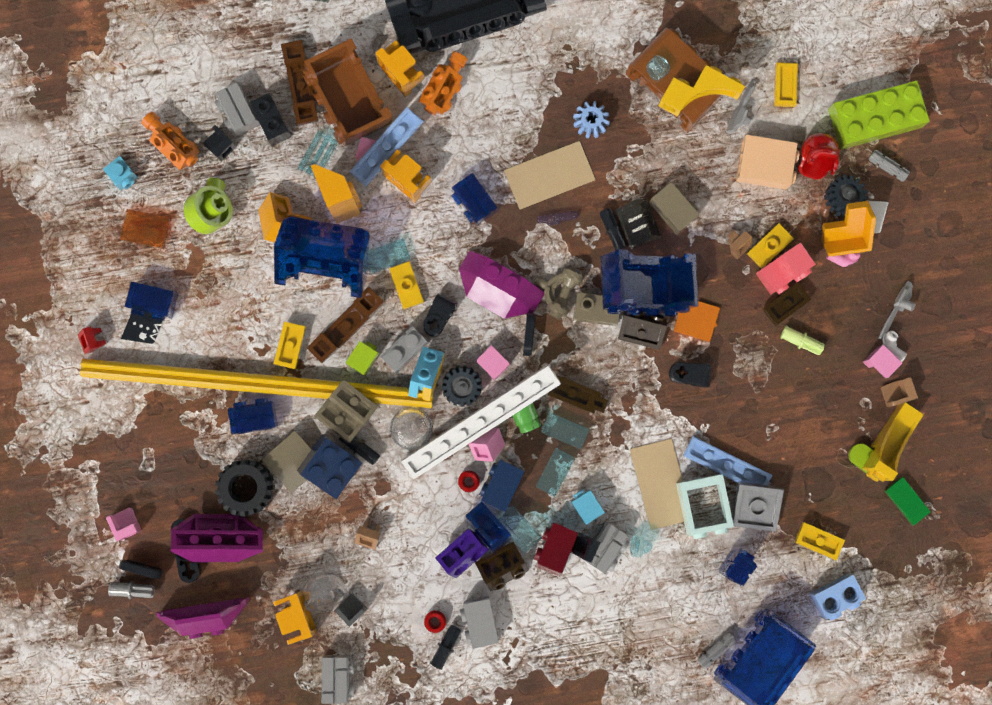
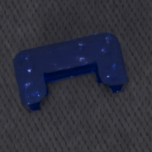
M296 217L284 219L274 243V284L285 286L287 279L294 277V279L299 280L301 273L342 279V287L346 288L348 286L350 288L351 297L362 298L368 276L369 232L363 228Z
M618 249L601 256L603 310H607V314H620L621 311H627V315H638L640 312H646L647 316L659 315V312L665 313V316H677L678 313L690 312L691 308L698 307L696 254L685 253L680 258L675 257V255L666 257L632 255L628 250Z
M765 608L755 615L753 620L755 621L754 626L756 629L755 631L751 630L744 639L746 642L741 649L738 648L731 656L733 661L730 664L726 663L723 665L721 663L714 672L716 676L713 679L745 705H775L816 648V644L772 610Z

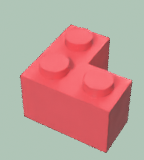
M799 243L758 271L756 275L770 295L774 292H777L779 295L789 288L787 283L793 279L797 283L812 273L810 268L816 264L803 245Z

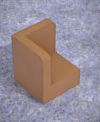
M911 377L883 385L880 388L887 407L896 406L918 398Z

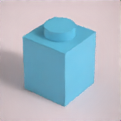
M582 489L573 495L574 500L571 503L584 524L587 525L605 513L591 490L585 492Z

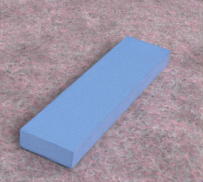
M406 107L349 173L367 187L381 171L380 165L384 160H388L397 149L400 150L423 124V120Z
M694 436L691 437L683 454L684 457L718 474H723L724 477L736 483L745 482L768 485L772 477L771 474Z

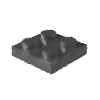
M738 482L732 517L734 527L776 532L784 492L783 487Z

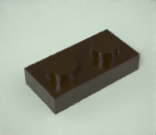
M798 282L762 310L772 323L777 326L812 299Z

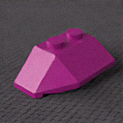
M470 250L459 268L466 297L503 319L527 314V312L533 313L544 296V292L527 279L494 260Z
M193 514L171 529V552L192 562H239L263 552V531L240 515Z
M245 597L167 609L156 612L157 618L181 636L189 635V639L203 637L205 632H211V635L224 634L225 629L233 625L250 602V599Z

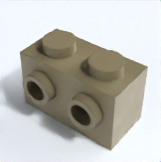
M670 182L653 196L649 203L675 234L678 235L695 221L700 214L698 213V207L692 201L688 202L683 196L685 193L682 188Z
M582 290V293H577L573 321L609 326L618 325L621 298H617L616 294L603 293V296L594 295L595 291Z

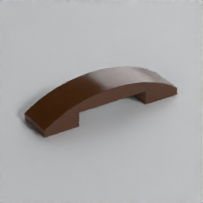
M298 40L281 44L296 124L299 126L318 122L313 87H308L303 77L304 61L307 60L303 42Z
M369 286L324 333H321L307 347L321 363H324L339 350L384 303Z

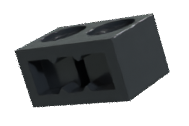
M270 93L250 101L253 111L271 146L291 138Z

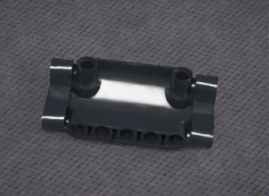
M385 0L399 45L404 46L410 54L423 50L429 52L439 51L519 25L525 20V17L547 11L545 0Z

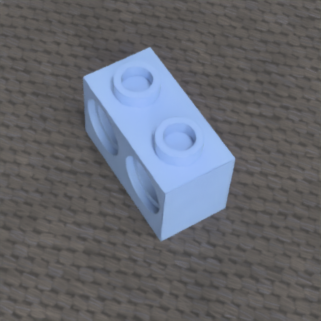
M849 573L809 593L821 617L830 620L842 616L841 612L848 608L849 610L858 608L862 605L861 601L866 599L854 575ZM851 587L853 594L849 599H846L844 591L846 588ZM831 597L833 599V606L830 609H826L824 602L827 598Z

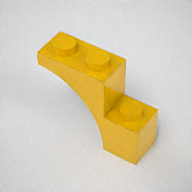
M706 65L694 88L686 80L673 77L658 106L678 117L683 108L697 98L718 94L738 99L745 86L742 85L739 79L735 77L729 78L722 74L719 68Z

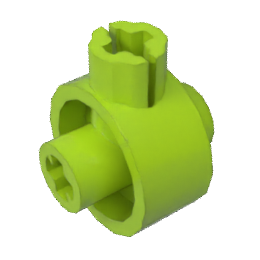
M211 177L207 179L205 186L187 197L184 203L183 212L185 219L190 227L199 233L212 234L227 225L232 218L233 207L230 199L224 192L226 185L219 178Z

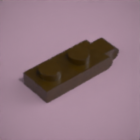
M556 375L561 384L549 391L548 396L592 414L596 410L602 413L605 412L609 401L601 398L602 393Z

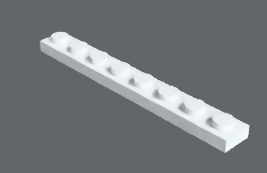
M547 364L403 458L401 462L414 479L559 386L561 384L560 380L549 364Z

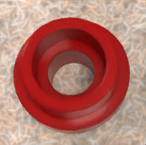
M467 470L460 474L458 485L465 492H473L479 487L480 478L476 472ZM467 477L473 479V484L470 486L465 484Z
M438 610L430 611L425 616L424 625L432 633L441 632L446 626V617ZM437 617L440 623L433 625L431 619Z

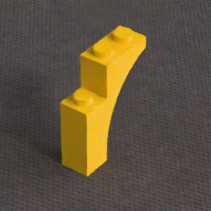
M906 402L896 407L871 445L874 451L862 467L867 471L866 475L876 482L879 480L882 482L893 481L898 474L899 459L904 447L924 415Z

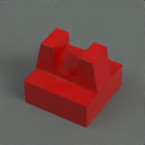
M90 326L83 328L77 334L84 355L93 353L95 350L106 345L105 340L98 341L95 338V335L102 332L101 327L91 328Z

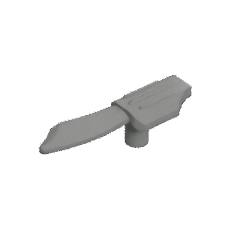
M753 79L748 84L739 106L735 108L726 130L728 134L736 132L743 124L748 126L751 122V119L746 116L748 110L744 107L755 88Z
M906 282L895 299L894 309L886 320L879 339H882L883 335L888 332L898 310L904 311V309L913 311L916 304L909 301L913 288L911 282Z

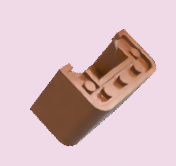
M665 28L628 66L626 76L633 82L636 79H640L639 84L641 86L646 85L659 99H662L673 77L686 80L694 88L705 66L710 67L712 65L707 59L699 57L691 44H685L680 39V35L676 30ZM706 95L690 102L678 115L683 122L680 126L688 133L724 95Z
M352 38L305 60V69H303V77L308 87L312 86L316 92L313 94L318 106L322 105L326 111L323 113L326 122L334 127L333 134L337 143L344 146L391 124L393 117L388 106L383 108L384 102L380 100L362 65V60L355 51L357 47Z

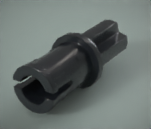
M612 209L602 210L600 217L607 230L605 233L609 235L615 252L626 248L628 245L620 230L622 227L618 225Z
M355 436L348 444L341 437L339 438V441H342L354 451L353 454L357 453L371 465H374L380 458L376 451L365 444V440H360Z
M454 625L449 626L442 642L438 643L439 647L432 661H430L432 666L440 670L443 669L450 653L454 652L453 647L461 634V630Z

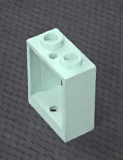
M723 474L676 483L687 535H693L694 539L707 537V532L715 531V535L728 532V528L734 527ZM717 485L725 522L695 528L687 491Z

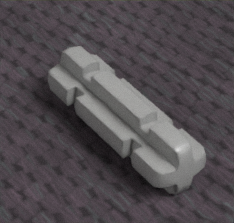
M878 150L872 152L869 157L870 162L875 165L879 164V168L892 176L896 175L895 178L901 182L907 179L910 173L909 170L904 167L900 168L898 163L887 156L883 157V154Z
M726 633L721 641L718 640L706 651L707 654H702L698 658V663L704 669L708 668L712 661H716L728 650V647L731 648L736 643V639L731 633Z

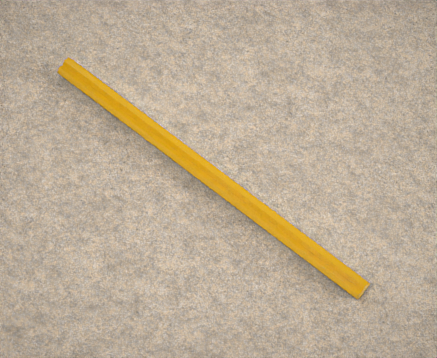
M82 359L80 376L87 378L328 399L341 383V381L95 359ZM348 382L373 403L432 408L433 394L430 402L423 400L422 390L419 391L417 398L408 396V387Z

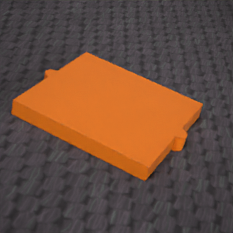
M683 297L679 312L676 313L677 320L673 331L710 342L713 330L717 327L716 320L720 308Z

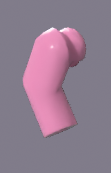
M861 253L831 257L827 255L826 259L846 267L856 263Z

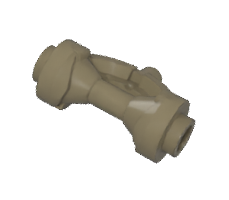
M570 266L569 269H564L562 273L550 277L549 281L539 277L536 279L535 285L545 289L544 295L548 304L546 309L550 311V316L557 319L567 316L568 307L566 300L571 289L582 283L584 278L581 275L582 271ZM560 284H563L562 291L559 297L556 298L555 290Z

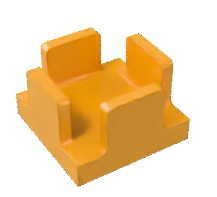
M397 40L387 48H380L375 52L379 67L405 98L412 93V89L425 79L424 73L421 70L417 72L413 67L416 63L415 59L404 46L399 45Z
M398 149L388 160L385 159L380 165L383 176L415 203L421 197V193L432 182L429 175L423 179V175L420 173L421 166L407 154L402 157V153Z
M303 590L273 602L274 606L290 601L291 604L290 607L282 609L281 612L275 614L282 635L296 630L301 632L300 635L289 638L287 640L288 645L308 639L317 633Z

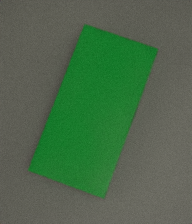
M900 477L884 490L913 526L931 512L903 477Z

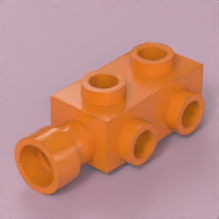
M452 52L448 66L438 64L419 99V102L425 106L424 110L434 116L436 114L443 115L444 112L451 108L453 95L458 93L462 87L460 82L463 77L458 73L461 68L465 67L468 59L458 52Z
M153 111L142 119L141 124L147 130L153 132L149 141L179 170L187 166L192 167L198 161L197 156L200 151L197 144L185 138L178 126H173L170 122L163 124L160 121V117Z

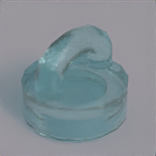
M655 55L646 66L648 75L656 81L661 80L670 72L669 63L660 55Z
M634 535L630 542V554L632 557L641 558L643 554L651 551L653 544L649 540H644L643 536Z

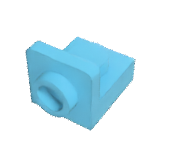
M118 156L103 168L104 172L114 182L113 184L120 190L131 187L137 178V175L121 156Z

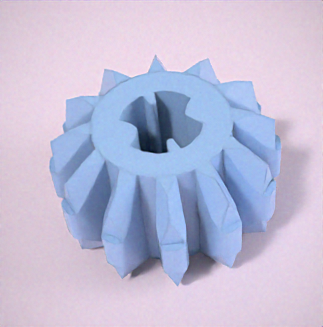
M586 101L584 108L581 106L577 107L578 113L573 115V119L577 121L574 122L573 126L575 128L581 127L578 130L579 135L585 131L587 132L586 138H589L591 133H593L595 138H598L599 132L603 134L606 132L604 126H609L610 121L606 119L609 117V112H603L604 105L597 108V102L594 101L590 107ZM589 116H592V119L595 118L594 123L591 124V121L587 122Z

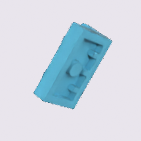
M422 347L410 380L408 396L417 398L419 391H423V387L428 389L433 387L443 358V352Z

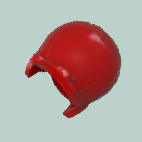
M826 133L810 135L804 141L801 148V163L798 166V172L814 180L824 178L830 170L831 175H834L839 165L840 148L838 142Z

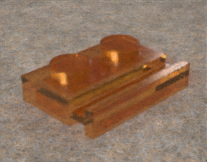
M127 209L120 240L164 249L171 219L169 217Z

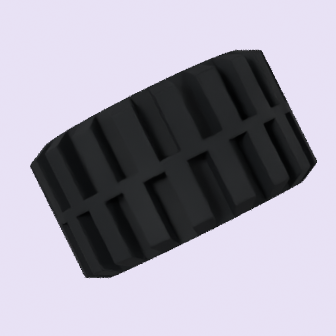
M251 460L234 461L232 464L225 466V470L219 473L218 477L220 478L216 481L215 486H217V490H215V493L219 496V504H223V508L226 511H230L231 514L240 516L254 515L263 511L270 504L269 501L273 499L274 495L272 493L275 490V485H273L274 479L273 476H270V471L263 467L261 463ZM241 475H250L257 483L256 495L249 501H241L234 493V483Z

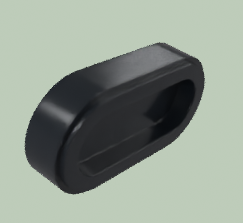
M527 312L523 356H532L535 313Z
M126 559L120 560L118 567L124 571L155 579H162L164 573L161 568Z

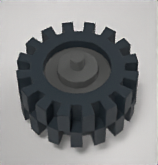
M843 175L841 178L839 176L826 189L824 200L828 201L825 204L827 207L831 205L829 209L831 212L837 211L836 216L842 213V218H845L846 204L868 200V196H865L868 191L867 189L863 190L865 184L862 183L860 185L858 183L860 179L857 178L854 181V176L852 175L848 178L847 175Z
M456 365L455 368L452 367L446 372L442 383L444 397H447L449 403L452 402L455 406L457 404L461 405L460 407H464L466 404L469 406L481 394L482 380L479 377V373L474 371V368H469L467 365Z

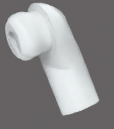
M888 331L883 335V345L902 362L907 353L897 347L898 334L895 331Z

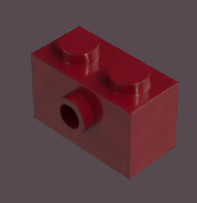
M554 522L550 528L546 526L541 538L545 542L542 548L538 547L534 556V560L537 561L535 567L560 577L578 532Z

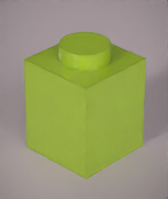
M359 341L345 363L366 376L380 355L376 352L378 347L368 341L365 344Z

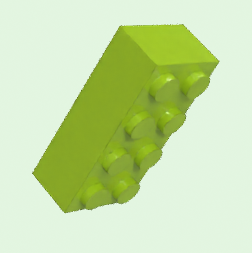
M918 81L835 102L828 109L840 150L920 129L930 122Z

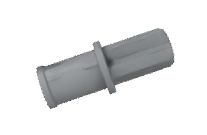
M130 581V583L110 582L108 587L109 596L128 597V599H133V597L152 598L155 592L154 586L135 584L134 581Z

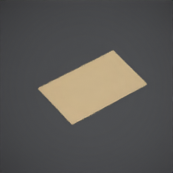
M580 141L504 170L519 209L595 181Z
M672 438L630 449L650 529L654 530L684 522L676 483L683 482Z

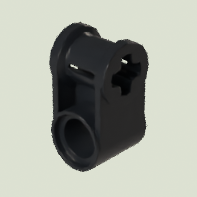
M438 293L424 320L425 333L431 337L439 336L458 303ZM436 321L438 329L430 330L429 323L433 324Z
M679 362L669 368V378L675 383L709 388L712 365ZM681 367V371L684 372V375L680 376L679 378V374H676V370L680 369Z

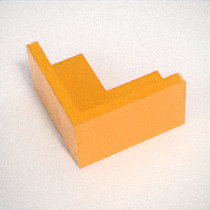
M269 192L258 209L264 240L303 250L315 233L312 218L292 212L289 197Z
M869 201L846 204L844 221L823 223L821 240L829 257L872 250L876 216Z

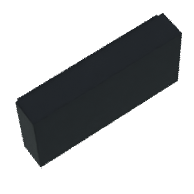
M578 532L571 553L592 563L601 542Z

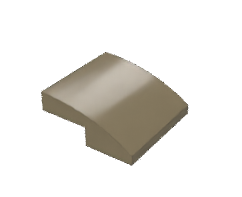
M343 379L314 417L349 444L378 406Z
M294 431L261 460L279 481L293 493L307 481L298 473L297 469L312 448L309 447L297 431Z

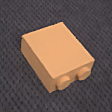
M745 135L741 144L736 181L787 190L796 180L797 173L793 170L800 151L797 150L798 143Z

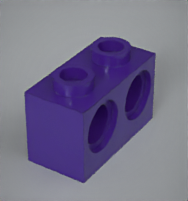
M468 528L436 556L435 559L448 575L457 578L483 556L489 548L476 532Z

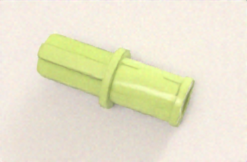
M785 326L780 336L781 339L797 345L798 349L803 348L816 355H820L824 350V343L807 336V333L802 334L788 326Z

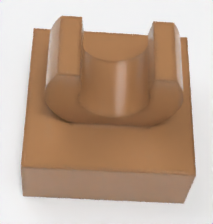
M732 230L727 235V238H729L728 242L731 244V254L737 260L753 245L752 236L746 231L739 236Z
M365 521L363 527L359 526L355 543L376 550L380 537V525L377 524L375 530L367 528L369 521Z

